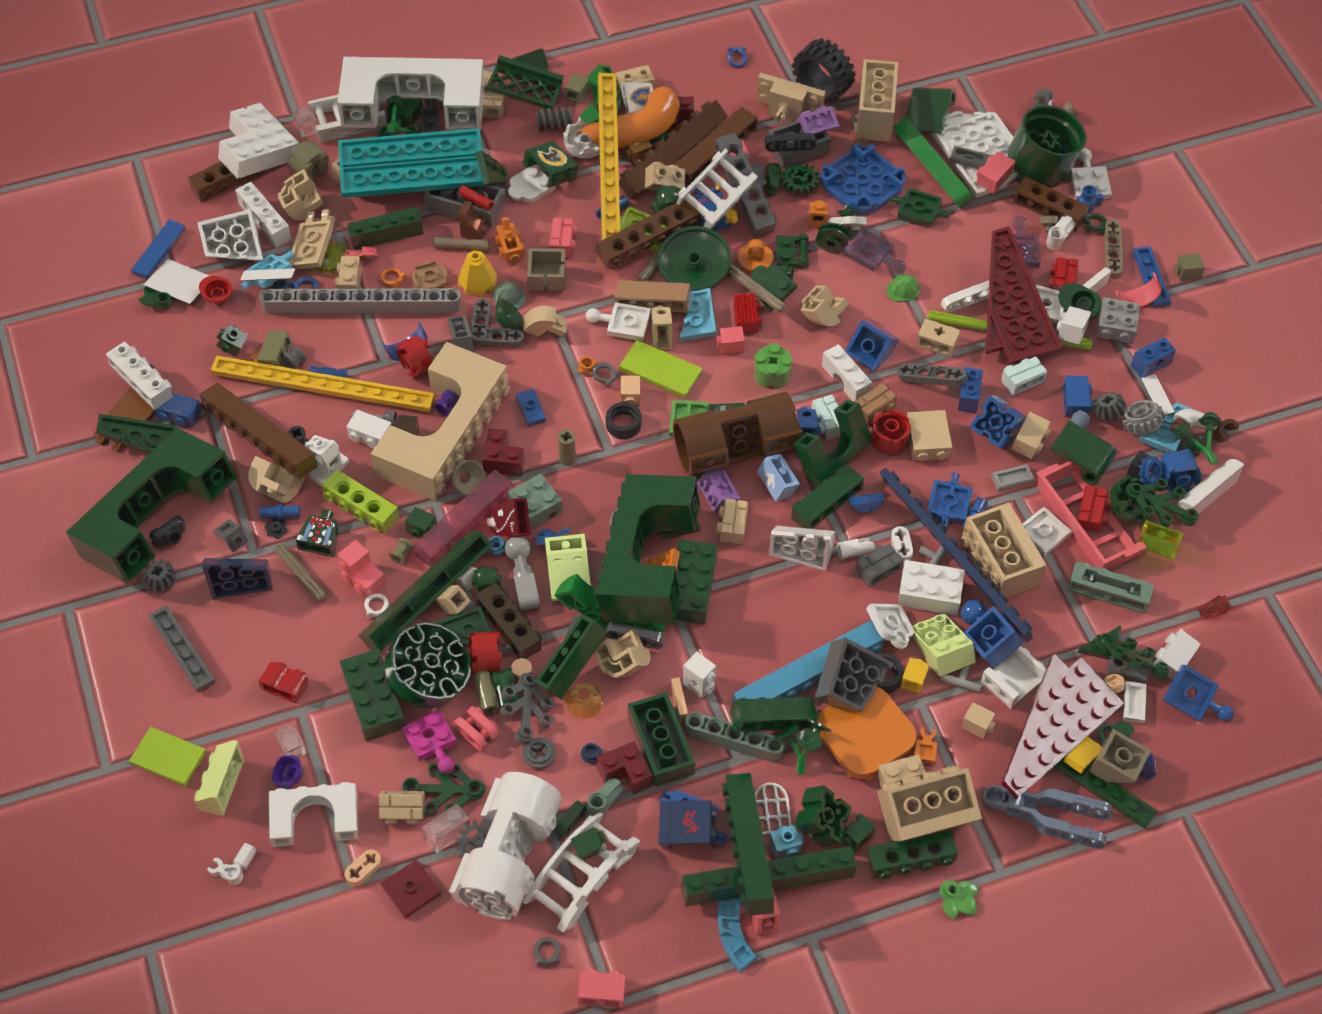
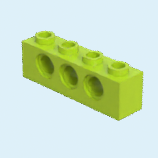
M337 469L322 484L323 495L329 502H335L342 510L351 512L358 520L367 522L376 531L379 530L385 534L399 519L397 506Z

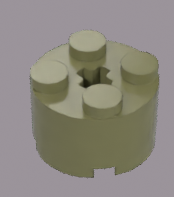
M304 141L293 150L295 152L293 157L289 156L288 166L295 173L304 169L312 181L318 175H324L329 170L327 166L329 156L313 141Z

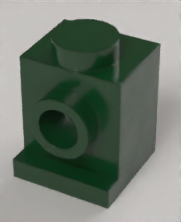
M859 813L856 823L851 822L846 827L842 842L846 847L852 846V849L857 852L874 836L876 827Z

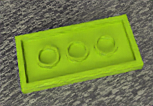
M636 340L619 365V370L632 376H640L641 380L684 399L703 372L701 367Z

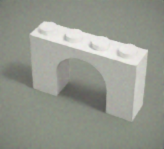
M343 782L339 785L322 784L318 787L308 788L301 786L296 789L287 790L280 788L275 791H269V826L272 847L294 845L295 818L302 809L314 804L325 805L334 812L337 841L359 839L358 796L355 783Z

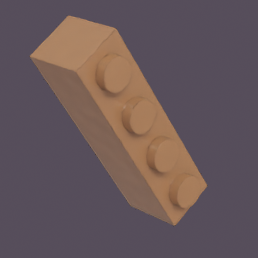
M618 280L614 294V300L617 303L651 308V311L652 308L661 305L669 307L671 312L686 313L689 311L692 297L690 284Z

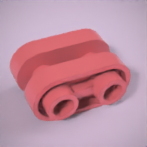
M471 706L464 712L465 720L458 717L452 722L456 732L478 751L487 746L486 737L493 741L499 735L497 723L493 720H488L479 707Z

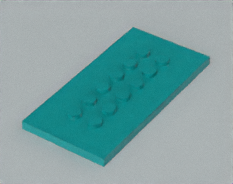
M480 128L338 140L342 198L461 188L463 185L466 187L486 186L483 183L475 154L482 150Z

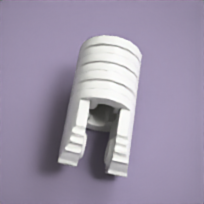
M869 538L837 542V552L840 560L871 553L876 547Z

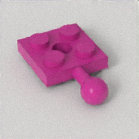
M439 710L401 727L402 733L419 762L432 755H436L439 760L438 768L442 773L453 771L455 762L451 757L446 756L443 750L456 745L457 740ZM428 733L434 734L431 738L424 737Z

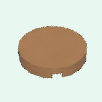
M434 261L423 262L417 265L414 272H412L413 285L416 289L444 288L448 282L447 269L444 265L436 264Z

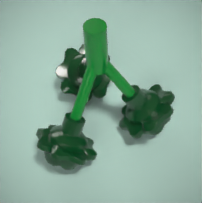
M1208 412L1198 419L1201 425L1206 426V447L1202 444L1204 442L1202 438L1190 433L1191 423H1180L1173 432L1176 436L1174 441L1186 439L1183 444L1185 449H1189L1194 456H1199L1200 452H1203L1212 465L1217 464L1218 459L1211 451V436L1214 427L1223 423L1221 417H1218L1217 413Z

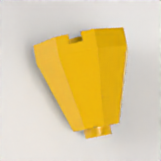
M472 251L468 253L460 271L458 285L464 289L467 295L483 296L486 291H493L497 281V273L482 252Z

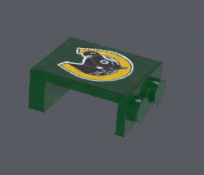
M553 141L526 149L522 163L526 167L538 164L549 174L548 188L575 179L579 167Z

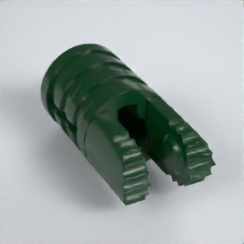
M778 163L766 165V193L769 197L775 195L776 189L779 188L781 183V166Z

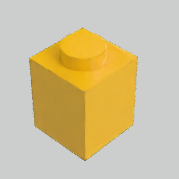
M910 658L900 688L920 694L930 664L920 659Z

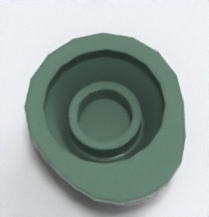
M508 280L499 283L492 294L493 301L496 304L501 299L510 302L516 309L521 308L526 301L525 294L518 284Z

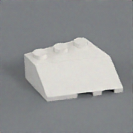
M776 526L771 532L769 555L826 572L833 551L835 531Z

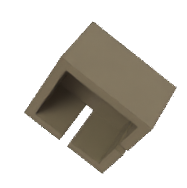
M529 248L527 268L528 291H544V288H548V291H564L565 249Z

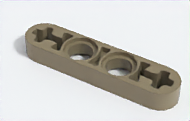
M1117 220L1107 221L1104 230L1105 267L1111 270L1110 279H1118L1123 270L1122 227ZM1115 240L1118 244L1113 245L1109 241ZM1116 254L1118 258L1114 259L1111 258L1109 255Z

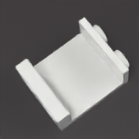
M1020 646L995 669L987 668L983 672L981 682L1011 709L1041 683L1046 667L1042 662L1032 657L1026 648Z

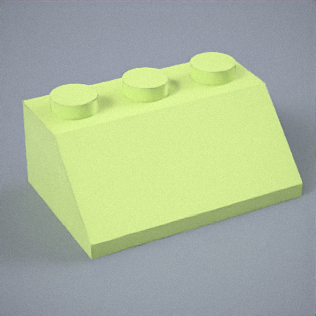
M232 740L217 745L215 752L211 753L208 770L204 771L201 788L196 791L194 802H196L199 811L224 816L244 763L238 741Z

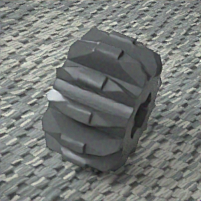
M1113 391L1108 394L1106 392L1105 395L1100 394L1099 398L1094 399L1093 411L1098 420H1103L1104 422L1111 420L1113 422L1114 419H1120V416L1125 415L1126 402L1120 393L1116 394Z
M162 558L159 562L153 560L151 565L147 564L146 569L142 570V582L149 591L153 590L157 594L159 590H162L165 593V588L172 589V583L176 582L175 568L172 567L169 561L164 562Z

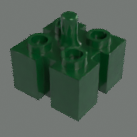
M825 785L805 789L801 802L804 810L798 812L794 825L805 835L811 834V839L821 847L840 845L842 843L845 828L842 825L843 822H848L852 808L843 799H834L835 793Z

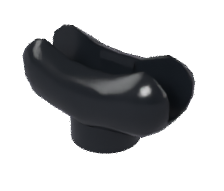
M174 516L170 521L149 533V537L153 540L152 544L155 546H163L167 543L171 545L177 544L182 538V533L186 530V524L181 516Z

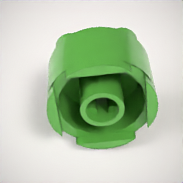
M776 343L760 349L755 355L754 378L756 382L765 388L770 386L774 387V389L781 388L789 382L792 370V357L790 353Z

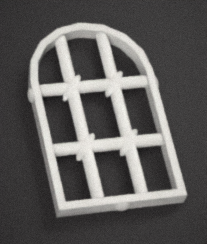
M765 783L758 787L755 792V798L762 789L763 800H756V803H763L765 808V816H759V819L765 820L767 824V832H762V835H770V832H773L770 829L769 819L778 820V826L781 827V818H788L789 826H792L789 798L786 790L776 783ZM765 787H774L775 799H768L766 797ZM777 788L784 793L785 798L778 797ZM786 801L787 814L782 815L780 813L779 802ZM774 802L776 804L777 815L770 816L767 803Z

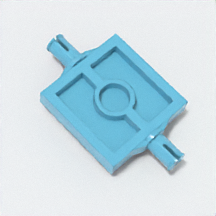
M292 251L287 252L283 256L270 254L263 261H259L246 271L293 269L291 263L287 261L293 258L294 254ZM278 279L246 280L240 285L244 290L252 285H258L265 289Z

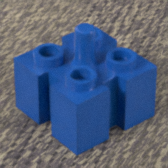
M989 395L981 407L985 410L982 415L977 414L969 428L981 436H989L987 440L999 449L1007 448L1015 436L1012 434L1013 429H1020L1027 416L1016 408H1007L1009 404L1000 397Z

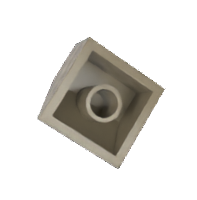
M1113 729L1105 740L1089 772L1107 782L1135 783L1151 750Z

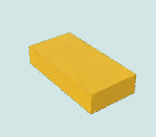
M1087 736L1066 756L1064 762L1079 773H1082L1096 759L1102 746Z

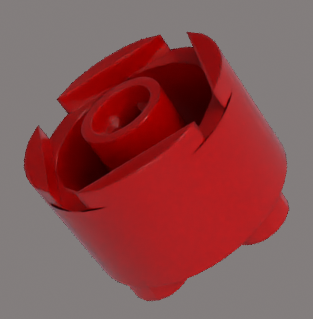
M415 335L395 345L398 348L396 350L398 359L404 369H409L410 373H408V376L412 379L427 372L434 361V357L427 350L429 345L425 338L421 339Z
M898 410L879 412L874 417L871 436L873 441H871V445L880 452L895 456L903 451L908 445L911 431L908 417Z
M470 633L469 644H472L469 651L471 674L480 671L490 673L499 671L500 663H502V652L498 648L500 633Z

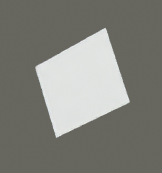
M168 259L143 285L160 292H166L170 296L190 304L200 294L199 283L209 275Z

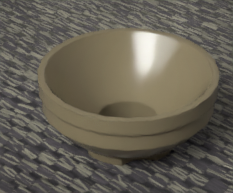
M466 460L455 466L452 472V484L457 492L472 496L479 493L485 485V471L478 462ZM462 472H466L468 475V480L465 483L460 481V474Z

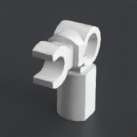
M244 843L233 860V865H224L221 859L214 858L213 861L218 867L216 869L208 867L207 870L212 876H220L231 885H238L243 880L242 871L247 869L257 850L252 845Z

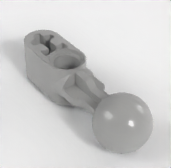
M522 536L511 537L506 542L505 552L515 563L513 578L520 611L540 608L534 573L531 571V566L526 562V558L530 553V544Z

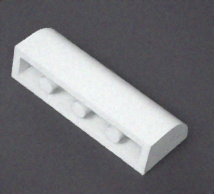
M1235 459L1227 460L1174 505L1185 510L1195 509L1199 514L1238 481L1244 464Z

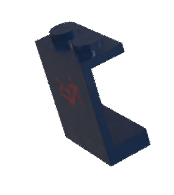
M711 800L660 801L658 844L663 849H672V844H707L709 848H714V841H717V828H714L715 820L718 819L717 807H715Z

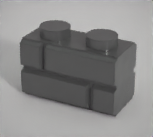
M891 544L884 547L881 545L868 556L866 554L862 555L857 560L855 570L867 587H871L901 570L903 559L896 553Z

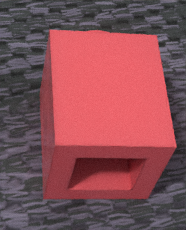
M742 326L720 328V336H717L716 340L717 347H721L722 354L743 353L745 340Z

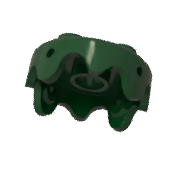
M1130 475L1115 483L1111 488V504L1113 511L1123 521L1131 525H1141L1150 519H1146L1141 515V509L1136 501L1130 500L1129 502V498L1126 496V487L1132 482L1139 483L1142 486L1143 483L1140 482V478L1131 479ZM1156 491L1148 492L1152 495H1156ZM1145 500L1147 505L1152 506L1151 502Z

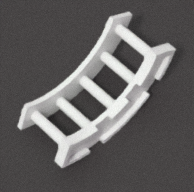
M601 812L594 816L590 815L584 824L562 844L543 868L532 887H529L527 895L523 900V903L528 904L537 899L559 915L561 921L557 928L562 932H566L575 926L588 905L586 899L593 890L597 892L609 878L607 873L612 868L617 870L624 863L632 859L641 842L635 837L622 841L599 824L603 817ZM592 827L599 829V831L602 830L607 840L617 847L614 852L612 850H605L598 854L604 858V862L599 868L591 867L571 852L574 849L571 838ZM564 858L589 875V879L583 887H576L555 871ZM549 878L573 895L574 900L568 908L564 909L541 892Z

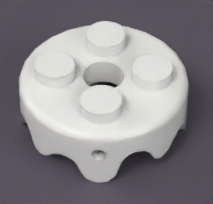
M580 117L576 123L568 124L564 133L565 148L571 155L578 158L589 159L600 155V150L592 138L583 132L576 136V132L591 124L583 121Z

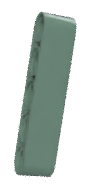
M692 712L686 717L685 732L690 738L768 762L776 763L783 758L784 741L776 739L774 735L761 731L735 732L733 723L698 712ZM691 724H698L699 726L692 727ZM711 730H717V731H719V732H718V733H712V732H710V731H711ZM731 736H737V737H739V738H738V739H732V738H730V737H731ZM757 742L758 745H752L750 743ZM777 748L778 751H772L770 749Z

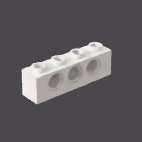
M252 182L236 189L239 205L244 211L251 209L256 225L276 248L291 240L288 224Z

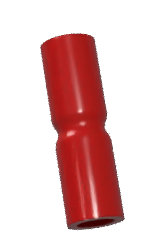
M464 185L459 190L460 196L475 202V204L488 211L492 209L494 205L493 200L478 194Z

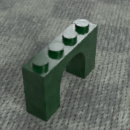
M846 399L833 410L840 427V439L836 448L831 453H826L820 436L810 433L804 434L794 443L809 481L821 484L873 441L860 403Z

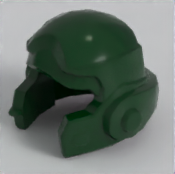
M670 185L663 186L658 190L655 200H652L650 204L654 214L677 203L678 193L681 191L679 187Z

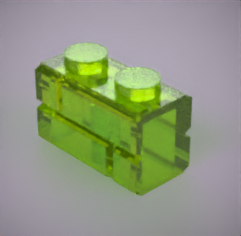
M1145 520L1137 544L1143 541L1147 547L1146 550L1175 559L1184 533Z

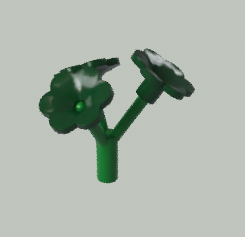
M809 718L807 721L812 724L813 729L805 728L803 732H798L796 739L793 735L799 729V726L796 724L782 730L775 736L778 740L786 738L788 744L792 745L798 756L797 774L799 775L805 774L807 753L814 752L815 749H819L822 746L820 732H831V729Z

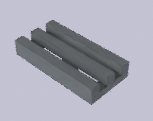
M954 145L949 162L979 169L986 164L988 154Z

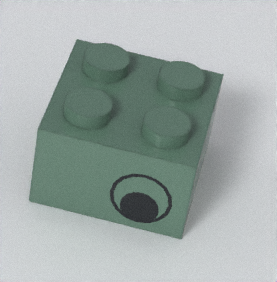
M541 473L508 491V500L527 498L531 531L563 513L562 499Z

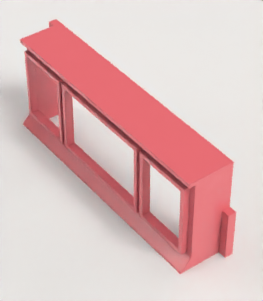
M1068 461L1060 466L1056 463L1037 472L1039 477L1037 488L1062 522L1073 531L1072 536L1095 567L1110 570L1136 556L1141 557L1142 551L1147 548L1143 541L1135 545L1108 508L1105 511V514H1108L1107 524L1113 532L1093 542L1067 508V506L1083 498L1085 486H1091L1082 480V472L1079 470V466ZM1072 475L1083 491L1062 501L1051 484ZM1115 538H1119L1126 549L1105 559L1097 547Z

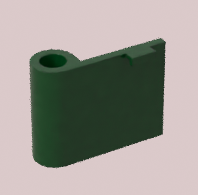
M914 87L906 117L919 132L942 133L949 106H954L956 102L955 89Z
M1070 420L1050 448L1053 452L1083 468L1081 478L1089 485H1097L1117 454L1116 448L1112 444Z

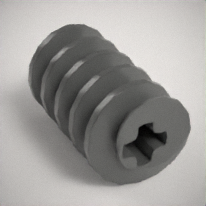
M555 107L553 113L550 108H547L546 113L543 108H540L539 113L536 110L538 130H541L542 125L545 130H548L549 125L554 130L556 125H558L559 129H562L564 124L567 129L568 124H572L571 107H568L567 112L564 107H561L560 112Z

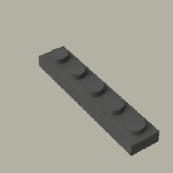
M167 605L149 614L151 622L196 692L199 693L215 684L214 677Z

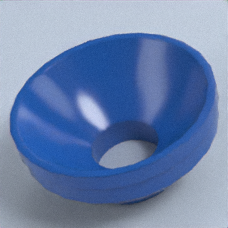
M884 493L849 497L848 499L850 505L859 513L878 510L883 503Z

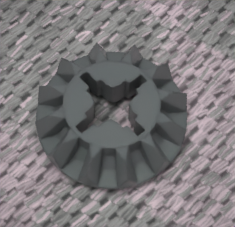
M543 737L532 738L528 744L524 745L522 750L524 762L530 767H536L538 770L541 767H548L551 762H554L556 755L554 744ZM543 749L544 756H538V758L535 759V751L539 752Z

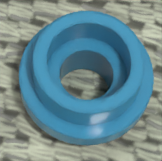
M493 536L488 540L492 545L487 550L490 554L500 555L505 552L506 542L499 536Z

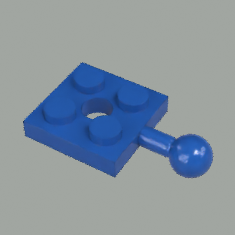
M1185 664L1180 666L1162 701L1196 721H1201L1207 708L1216 712L1218 718L1223 722H1228L1234 717V711L1230 706H1220L1212 701L1219 687L1218 684ZM1189 687L1195 690V696L1192 699L1188 698L1186 694Z

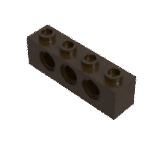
M494 583L476 594L477 605L481 606L485 616L500 633L518 659H527L541 651V635L537 630L534 631L531 628L528 618L520 614L519 607L515 602L509 600L508 593L503 587L500 588L497 583Z

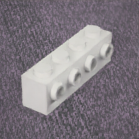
M124 341L106 353L110 366L154 410L173 398L172 386L169 381L163 380L157 369H152L148 361L144 357L141 358L133 346L130 347Z

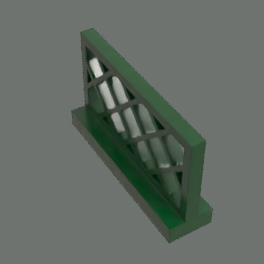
M499 55L486 90L552 110L559 92L562 90L564 75ZM510 79L512 82L510 84H505L504 80ZM497 82L501 84L499 87L492 85ZM526 84L528 88L522 90L520 86ZM516 87V89H517L518 91L513 92V91H510L509 89ZM543 90L545 94L538 95L536 91ZM531 92L534 95V97L526 96L527 93ZM549 98L551 103L544 102L542 99Z

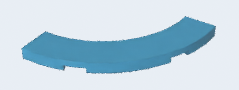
M740 897L719 901L717 912L718 930L722 945L728 958L739 973L743 972L757 960V956L750 949L741 931Z

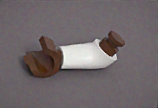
M1193 409L1180 410L1173 416L1174 422L1169 429L1173 433L1180 423H1191L1190 429L1196 427L1206 430V426L1201 425L1198 421L1204 413ZM1234 419L1223 420V423L1214 427L1212 432L1214 438L1219 443L1226 442L1229 437L1224 434V429L1235 431L1238 430L1239 424Z

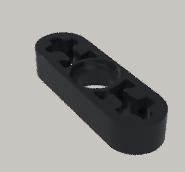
M812 133L772 134L764 139L765 149L769 152L812 150L816 146L815 135ZM794 141L792 144H787L786 142Z

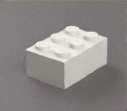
M905 560L898 604H901L902 607L957 616L961 601L964 569Z

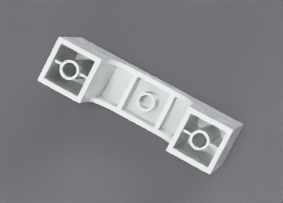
M344 57L338 95L341 127L376 128L380 105L391 96L397 95L401 98H434L443 101L446 129L464 130L480 128L481 130L485 88L483 59Z

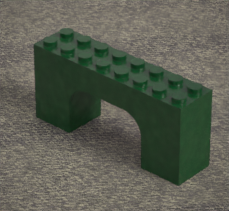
M176 428L65 533L83 560L128 584L155 558L142 532L137 529L138 526L169 497L175 494L188 492L212 503L238 477L224 450Z
M626 474L625 482L621 484L622 494L617 499L618 509L614 511V525L610 527V541L606 542V556L602 558L603 568L598 573L599 584L594 589V598L598 601L597 610L601 613L602 621L674 624L681 595L676 566L644 565L640 562L645 543L652 535L664 531L695 532L701 505L696 476Z

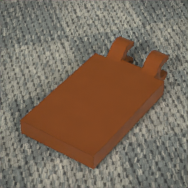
M130 386L107 415L151 421L156 412ZM96 431L93 434L94 437H97L95 442L101 445L105 443L107 438L97 435ZM111 439L109 441V444L113 445L111 450L119 452L124 445Z

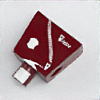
M527 498L510 499L492 507V517L487 519V525L489 528L494 529L495 535L531 536Z

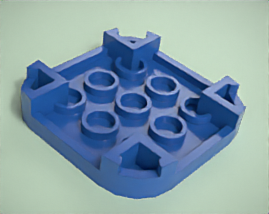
M857 143L851 145V150L832 164L828 165L826 163L823 166L820 178L821 187L844 207L847 204L850 210L856 209L858 211L857 215L862 216L870 215L890 202L892 195H900L904 190L906 181L905 170L901 166L897 169L875 151L876 146L872 144L870 146H858Z

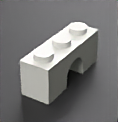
M839 344L823 352L822 367L832 378L838 375L841 377L844 383V392L852 401L857 400L871 390L872 382Z

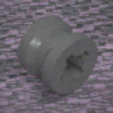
M295 346L289 354L286 353L283 356L285 364L291 369H297L300 363H304L307 360L305 354Z

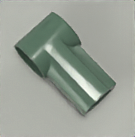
M610 778L598 792L592 793L588 797L589 816H594L601 812L603 817H605L607 809L625 792V787L619 780Z

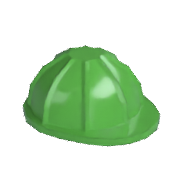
M903 274L898 275L892 280L886 291L891 300L905 302L913 300L919 295L920 285L915 277Z

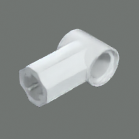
M1062 216L1058 223L1049 229L1046 240L1047 248L1059 250L1062 247L1063 241L1075 228L1076 223L1073 221V218Z

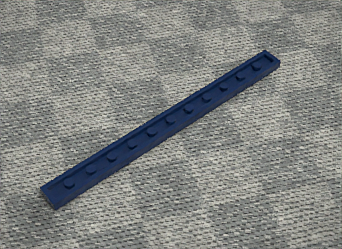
M886 467L881 470L880 474L885 483L960 568L964 569L967 576L1009 621L1027 643L1033 639L1030 624L1018 617L1020 614L1013 605L1011 607L1007 605L1006 597L1001 592L997 593L993 589L995 586L988 577L986 579L983 578L981 569L976 564L972 565L969 562L971 559L964 550L960 552L957 548V542L952 537L948 538L945 535L947 532L940 523L936 525L933 521L935 519L928 510L924 511L921 508L923 505L917 497L913 499L910 495V489L905 484L901 485L898 482L900 479L894 471L890 473Z

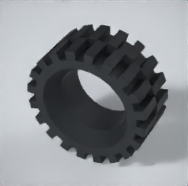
M820 38L810 42L793 59L794 63H792V68H794L792 72L793 75L797 76L795 79L797 83L800 82L802 85L826 91L825 103L831 104L836 102L852 87L855 82L853 77L856 76V72L852 71V69L855 67L853 63H849L850 57L843 54L845 51L843 49L839 50L836 43L832 45L831 40L827 39L824 42V39ZM820 65H822V66L828 71V73L830 74V76H828V75L821 69Z

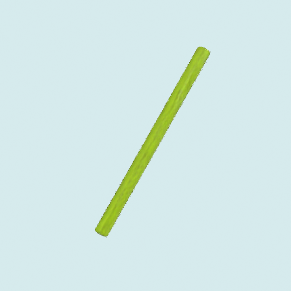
M929 310L927 317L928 320L938 323L986 331L987 320ZM1082 338L1080 344L1059 339L1063 346L1091 350L1092 340Z

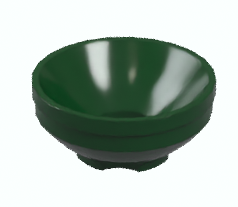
M501 299L495 308L496 321L506 329L522 327L523 318L519 311L510 302Z

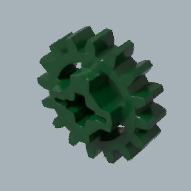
M801 162L798 165L792 163V167L786 166V170H783L781 178L783 188H787V192L793 191L794 196L796 193H799L800 196L805 193L808 196L809 191L814 193L820 181L818 170L814 171V166L809 168L808 163L802 165Z

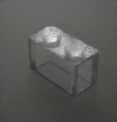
M457 803L422 827L424 839L437 854L453 843L457 837L462 836L459 830L466 831V823L471 826L470 818Z

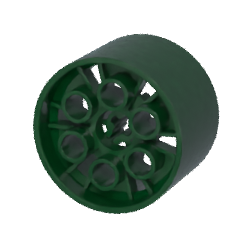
M1050 105L1036 106L1025 113L1008 147L1007 155L1016 161L1014 170L1023 178L1028 177L1043 185H1056L1063 182L1069 176L1086 144V132L1080 121L1066 110Z

